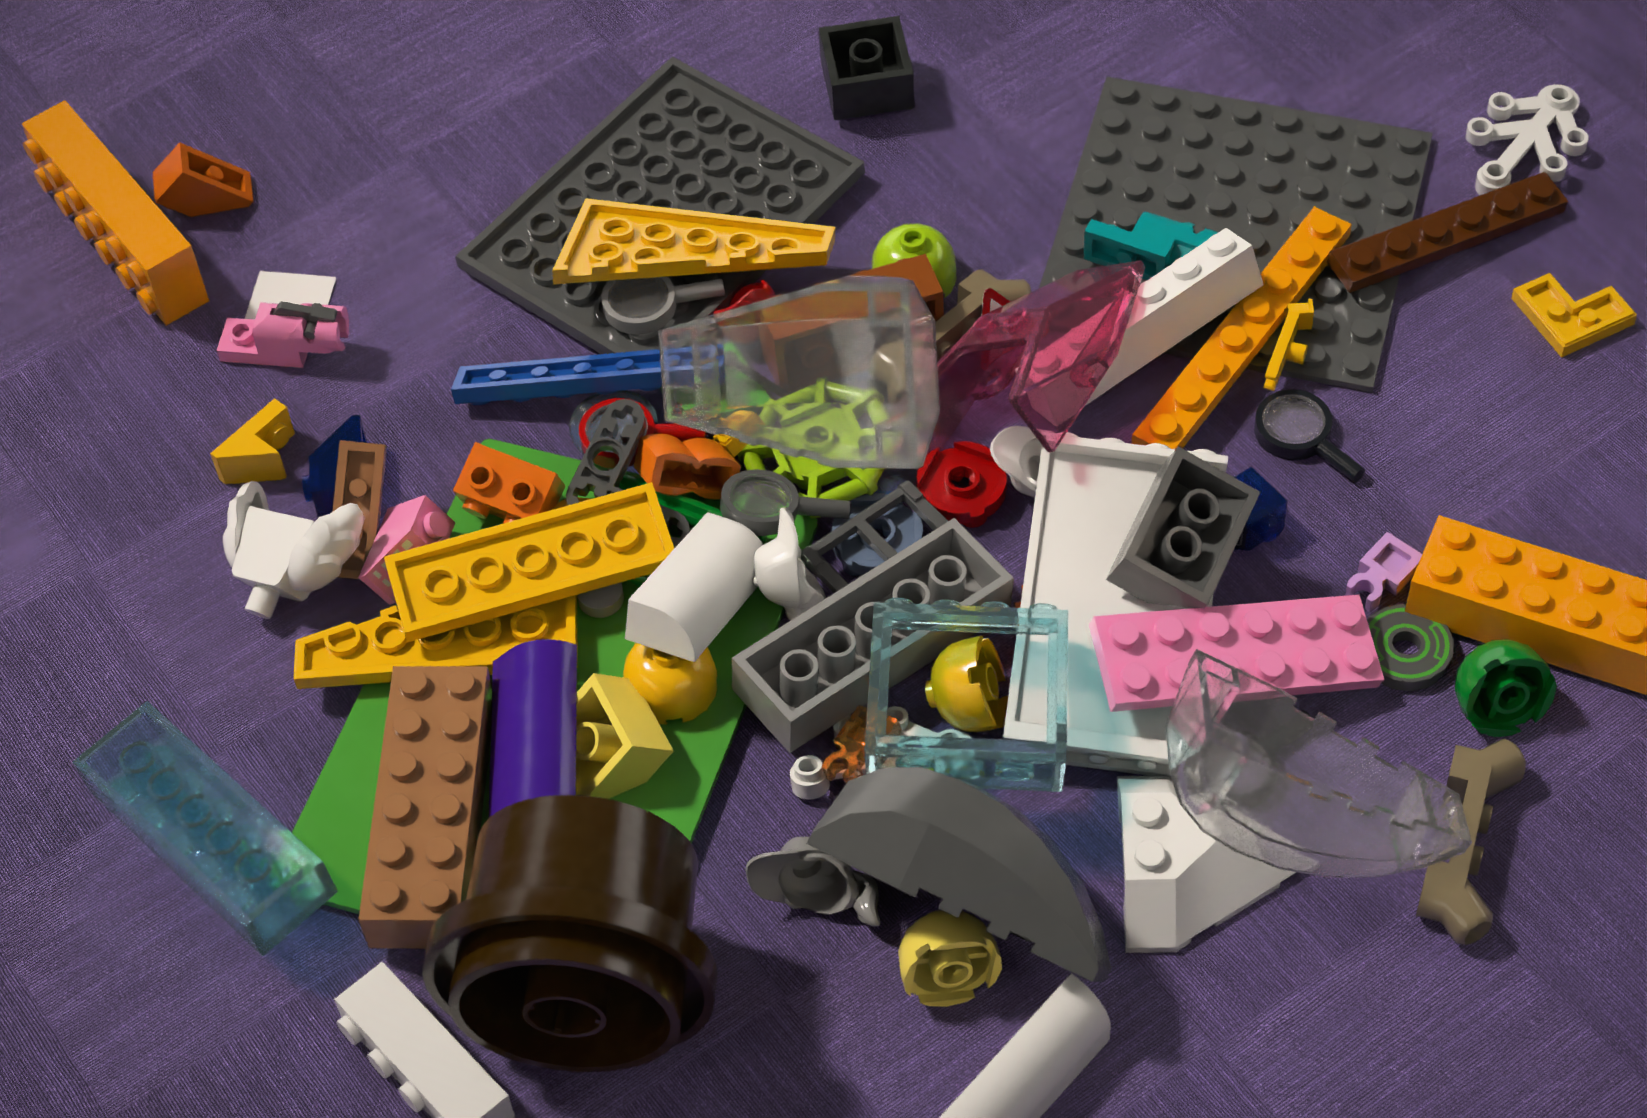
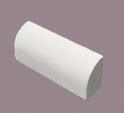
M707 512L629 598L625 639L695 662L757 588L753 584V578L755 577L754 554L763 545L761 540L743 524Z
M1071 973L939 1118H1040L1110 1040V1019L1099 999L1080 979Z

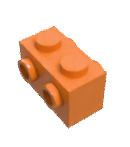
M475 442L454 486L453 492L464 503L462 509L483 519H487L488 515L492 514L504 519L503 523L553 510L560 500L565 484L555 472Z

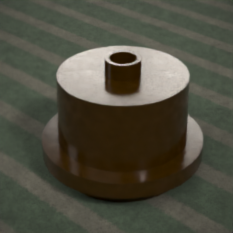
M553 795L527 799L499 810L484 823L480 830L466 900L442 914L429 932L423 963V980L426 989L438 1006L452 1017L459 1029L470 1039L494 1053L521 1063L562 1071L604 1072L636 1067L659 1058L673 1046L697 1034L709 1021L714 1010L718 975L717 965L707 945L692 931L698 859L694 847L681 831L661 817L639 807L611 799L582 795Z

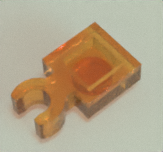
M858 705L833 740L838 751L830 754L823 762L822 769L827 780L832 781L838 772L845 770L842 776L847 784L848 781L863 776L861 768L865 762L878 766L903 731L898 719Z

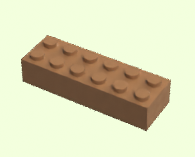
M393 666L358 919L368 948L426 949L429 932L438 918L453 906L466 900L478 841L477 838L481 829L491 741L492 682L488 666Z

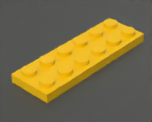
M651 482L384 556L404 633L407 642H411L652 574L675 548L653 483Z

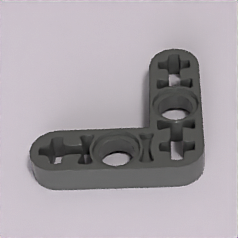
M620 399L610 404L606 409L566 492L567 505L579 503L578 495L586 497L589 491L594 492V496L597 498L623 490L618 487L638 448L640 437L644 436L646 430L644 411L638 403L629 399ZM627 413L632 414L635 425H626L620 436L621 444L615 440L619 431L616 418L624 419ZM602 451H613L618 455L619 462L611 470H599L593 464L597 454ZM660 505L668 530L672 525H676L678 535L681 536L680 538L671 537L675 548L690 532L689 522L679 512Z

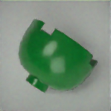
M1509 639L1492 640L1475 648L1459 666L1455 681V693L1462 713L1479 733L1492 737L1517 734L1521 730L1515 725L1525 723L1530 718L1535 723L1539 721L1552 705L1557 688L1556 680L1551 674L1548 664L1530 646Z

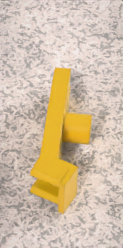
M1308 299V303L1287 304L1288 314H1286V320L1265 374L1264 389L1275 391L1286 361L1303 365L1308 345L1293 341L1297 330L1312 329L1314 318L1312 299Z

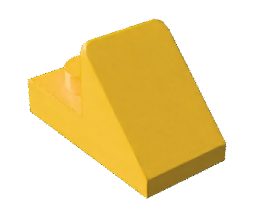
M274 398L210 453L221 482L224 484L249 483L251 481L282 480L287 477L281 456L277 450L287 444L289 439L295 434L288 409L284 404Z

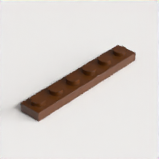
M1542 172L1330 251L1327 263L1347 291L1351 293L1564 213L1569 201L1548 174Z

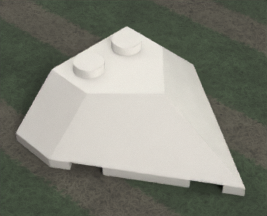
M1166 775L1117 776L1119 823H1121L1123 846L1125 886L1123 912L1126 953L1177 952L1190 944L1191 938L1213 924L1217 927L1278 889L1280 882L1299 870L1305 872L1319 862V858Z

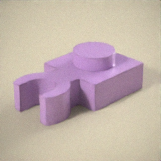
M1386 532L1359 561L1358 572L1360 573L1353 575L1349 579L1345 596L1354 595L1357 591L1361 590L1367 591L1370 594L1366 599L1365 609L1369 612L1375 610L1380 605L1384 589L1396 596L1413 578L1422 554L1389 532Z

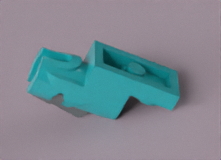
M1145 211L1138 219L1132 232L1112 224L1091 219L1084 232V260L1149 280L1173 264L1174 261L1185 256L1219 232L1207 226L1203 227L1180 215L1166 218Z

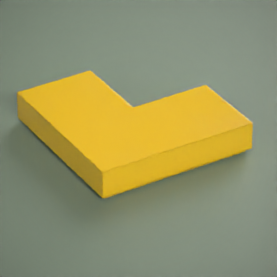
M1551 273L1514 288L1511 297L1561 358L1635 325L1637 314L1612 286L1575 302Z

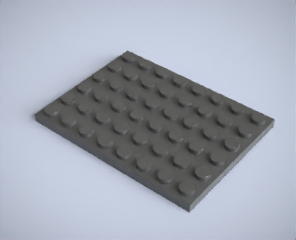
M672 56L455 256L458 268L600 354L689 347L715 322L712 317L715 309L721 310L729 307L735 293L741 288L754 283L766 270L668 276L674 286L722 279L725 296L676 303V310L672 319L665 326L654 332L646 334L621 332L611 326L604 315L601 296L603 288L608 281L553 285L552 270L585 199L814 224L865 174L864 161ZM636 283L619 290L612 298L610 306L622 316L643 318L658 312L665 305L668 295L658 286L648 283Z

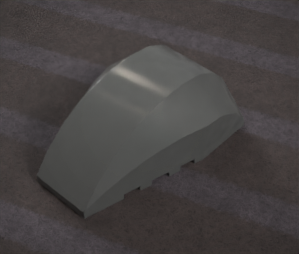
M923 767L878 769L847 782L814 828L807 842L808 845L915 897L919 888L942 898L938 908L959 918L962 909H965L982 919L988 920L990 923L986 931L1006 940L1010 932L1025 941L1030 940L1034 942L1031 953L1092 982L1106 981L1112 969L1103 928L1085 885L1056 843L1021 811L977 785Z

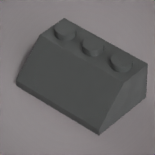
M1178 446L1159 469L1106 580L1147 603L1205 609L1218 585L1260 491Z

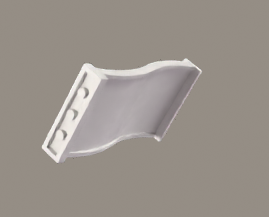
M1069 432L1043 433L1001 756L1148 776L1166 775L1171 779L1193 780L1198 758V741L1203 704L1110 712L1089 628V623L1094 616L1193 608L1147 603L1106 580L1159 469L1175 449H1170V447L1159 443H1152L1146 446L1129 444L1117 438H1103L1101 440L1081 438ZM1207 449L1188 451L1226 473L1228 456L1218 455ZM1213 595L1207 607H1212Z

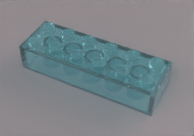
M148 701L72 761L89 791L262 957L338 892L323 861Z

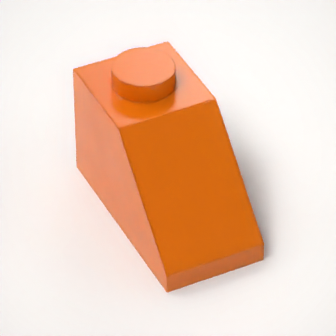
M180 142L152 172L155 203L189 217L245 208L253 203L249 171Z

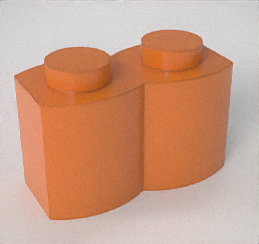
M661 433L640 437L634 462V468L646 483H653L655 491L666 495H682L693 491L695 494L707 499H721L724 483L731 476L739 473L741 465L720 443L714 440L693 438L682 442L674 436Z

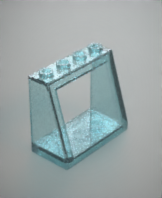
M890 598L885 600L884 603L874 602L865 735L866 774L881 768L923 767L977 785L982 789L1062 792L1067 754L1068 610H1059L1056 606L1046 603L1033 604L1029 608H1010L1008 604L996 601L985 602L981 606H961L959 602L954 600H937L932 605L913 604L911 600L905 598ZM892 629L1048 635L1046 741L886 735Z

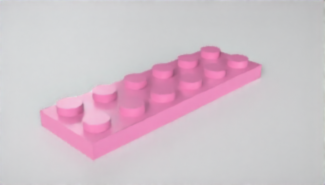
M1359 594L1212 606L1205 609L1188 608L1094 616L1089 623L1110 712L1378 688L1384 681Z

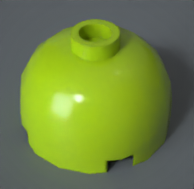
M910 223L892 228L879 240L873 252L872 269L897 262L901 259L926 254L943 290V294L945 293V298L952 292L956 283L954 250L947 238L932 226Z

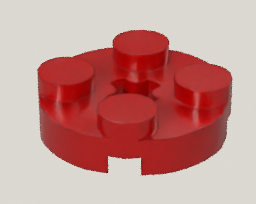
M960 441L954 442V448H948L940 452V447L930 451L923 458L917 470V489L948 521L955 518L966 527L976 528L983 525L987 517L994 514L1003 504L1007 494V475L994 461L990 448L975 442ZM963 477L969 478L970 486L958 488L951 481L960 482Z

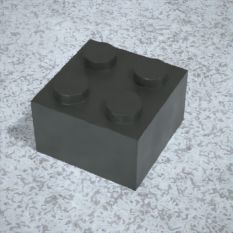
M899 16L819 28L821 65L834 121L915 108L914 73Z

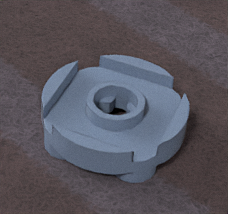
M874 493L871 496L865 494L851 501L849 519L834 518L832 531L888 494ZM903 502L869 523L875 530H882L883 536H888L884 540L897 553L923 538L921 518L914 511L912 512L910 508L904 506ZM854 533L833 547L836 557L842 562L843 570L851 576H862L885 562L857 533Z

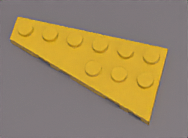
M586 198L552 270L553 285L827 265L835 243V227Z
M577 595L411 642H407L399 611L395 605L380 610V617L357 625L349 621L297 639L295 641L294 682L297 689L391 682L393 666H488L489 674L492 675L493 661L521 643L541 639L561 640L576 644L578 668Z

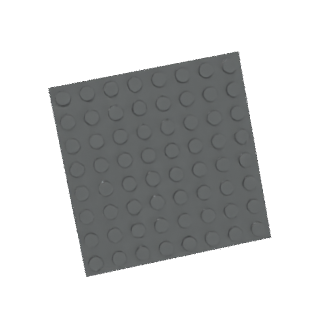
M1106 77L1030 316L1046 326L1047 331L1067 335L1068 332L1100 313L1105 307L1113 304L1137 288L1141 283L1147 281L1084 260V232L1091 219L1112 224L1132 232L1138 219L1145 211L1166 218L1180 215L1217 232L1227 228L1252 245L1260 274L1313 207H1317L1352 224L1351 234L1342 246L1410 222L1414 217L1433 133ZM1327 264L1298 301V303H1308V299H1312L1314 307L1312 329L1297 330L1293 341L1308 345L1304 363L1301 365L1286 361L1281 376L1372 393L1400 274L1349 293L1329 264ZM1235 305L1164 353L1193 359ZM1286 318L1246 369L1266 373Z

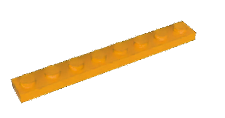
M1313 207L1261 272L1264 285L1233 307L1134 431L1131 444L1146 446L1152 443H1159L1170 447V449H1176L1178 446L1183 449L1286 318V314H1288L1287 304L1298 303L1327 266L1330 251L1342 247L1349 238L1352 224L1317 207Z

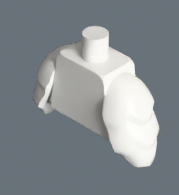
M251 481L242 485L236 497L229 502L227 528L223 535V547L226 558L232 567L233 577L253 587L245 610L261 618L271 619L280 596L302 602L308 598L310 592L323 588L338 577L343 564L360 544V534L365 517L359 506L353 503L346 504L330 514L319 517L314 522L313 520L270 511L265 492L258 482Z

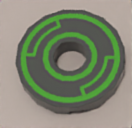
M1405 604L1383 607L1367 619L1384 676V681L1381 684L1395 690L1415 691L1429 688L1437 683L1438 678L1444 675V673L1446 674L1450 668L1453 658L1454 640L1448 626L1405 612ZM1398 641H1409L1417 646L1418 651L1409 655L1402 654L1394 648L1393 644Z

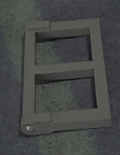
M906 480L897 486V489L811 546L802 549L801 560L816 577L835 593L848 585V583L821 555L854 533H857L884 561L893 557L897 552L869 523L904 501L933 530L947 523L948 520L923 497V494L910 481Z

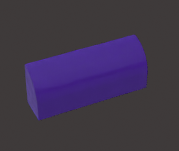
M553 639L528 641L511 648L493 661L489 818L499 810L527 799L553 795H576V644Z

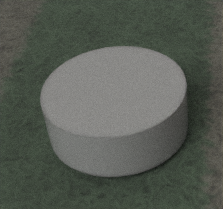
M622 583L578 594L577 598L581 610L595 618L613 615L621 608L624 602Z

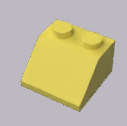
M593 673L577 692L576 795L610 799L646 783L674 750L649 704L638 693L629 678Z

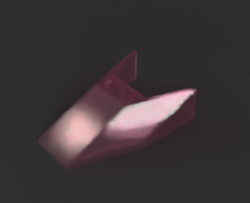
M1139 260L1076 270L984 314L888 412L889 416L921 457L924 458L930 451L940 447L941 452L975 400L988 399L999 394L1015 376L1008 401L1047 452H1054L1118 355L1145 265ZM1000 375L994 383L985 386L992 378Z

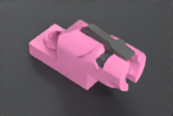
M284 301L279 302V304L261 302L255 320L226 319L217 348L220 362L303 368L308 353L326 354L334 351H344L345 345L344 342H341L340 337L348 338L349 336L347 308L344 306L322 305L320 303L312 305V303L294 304Z

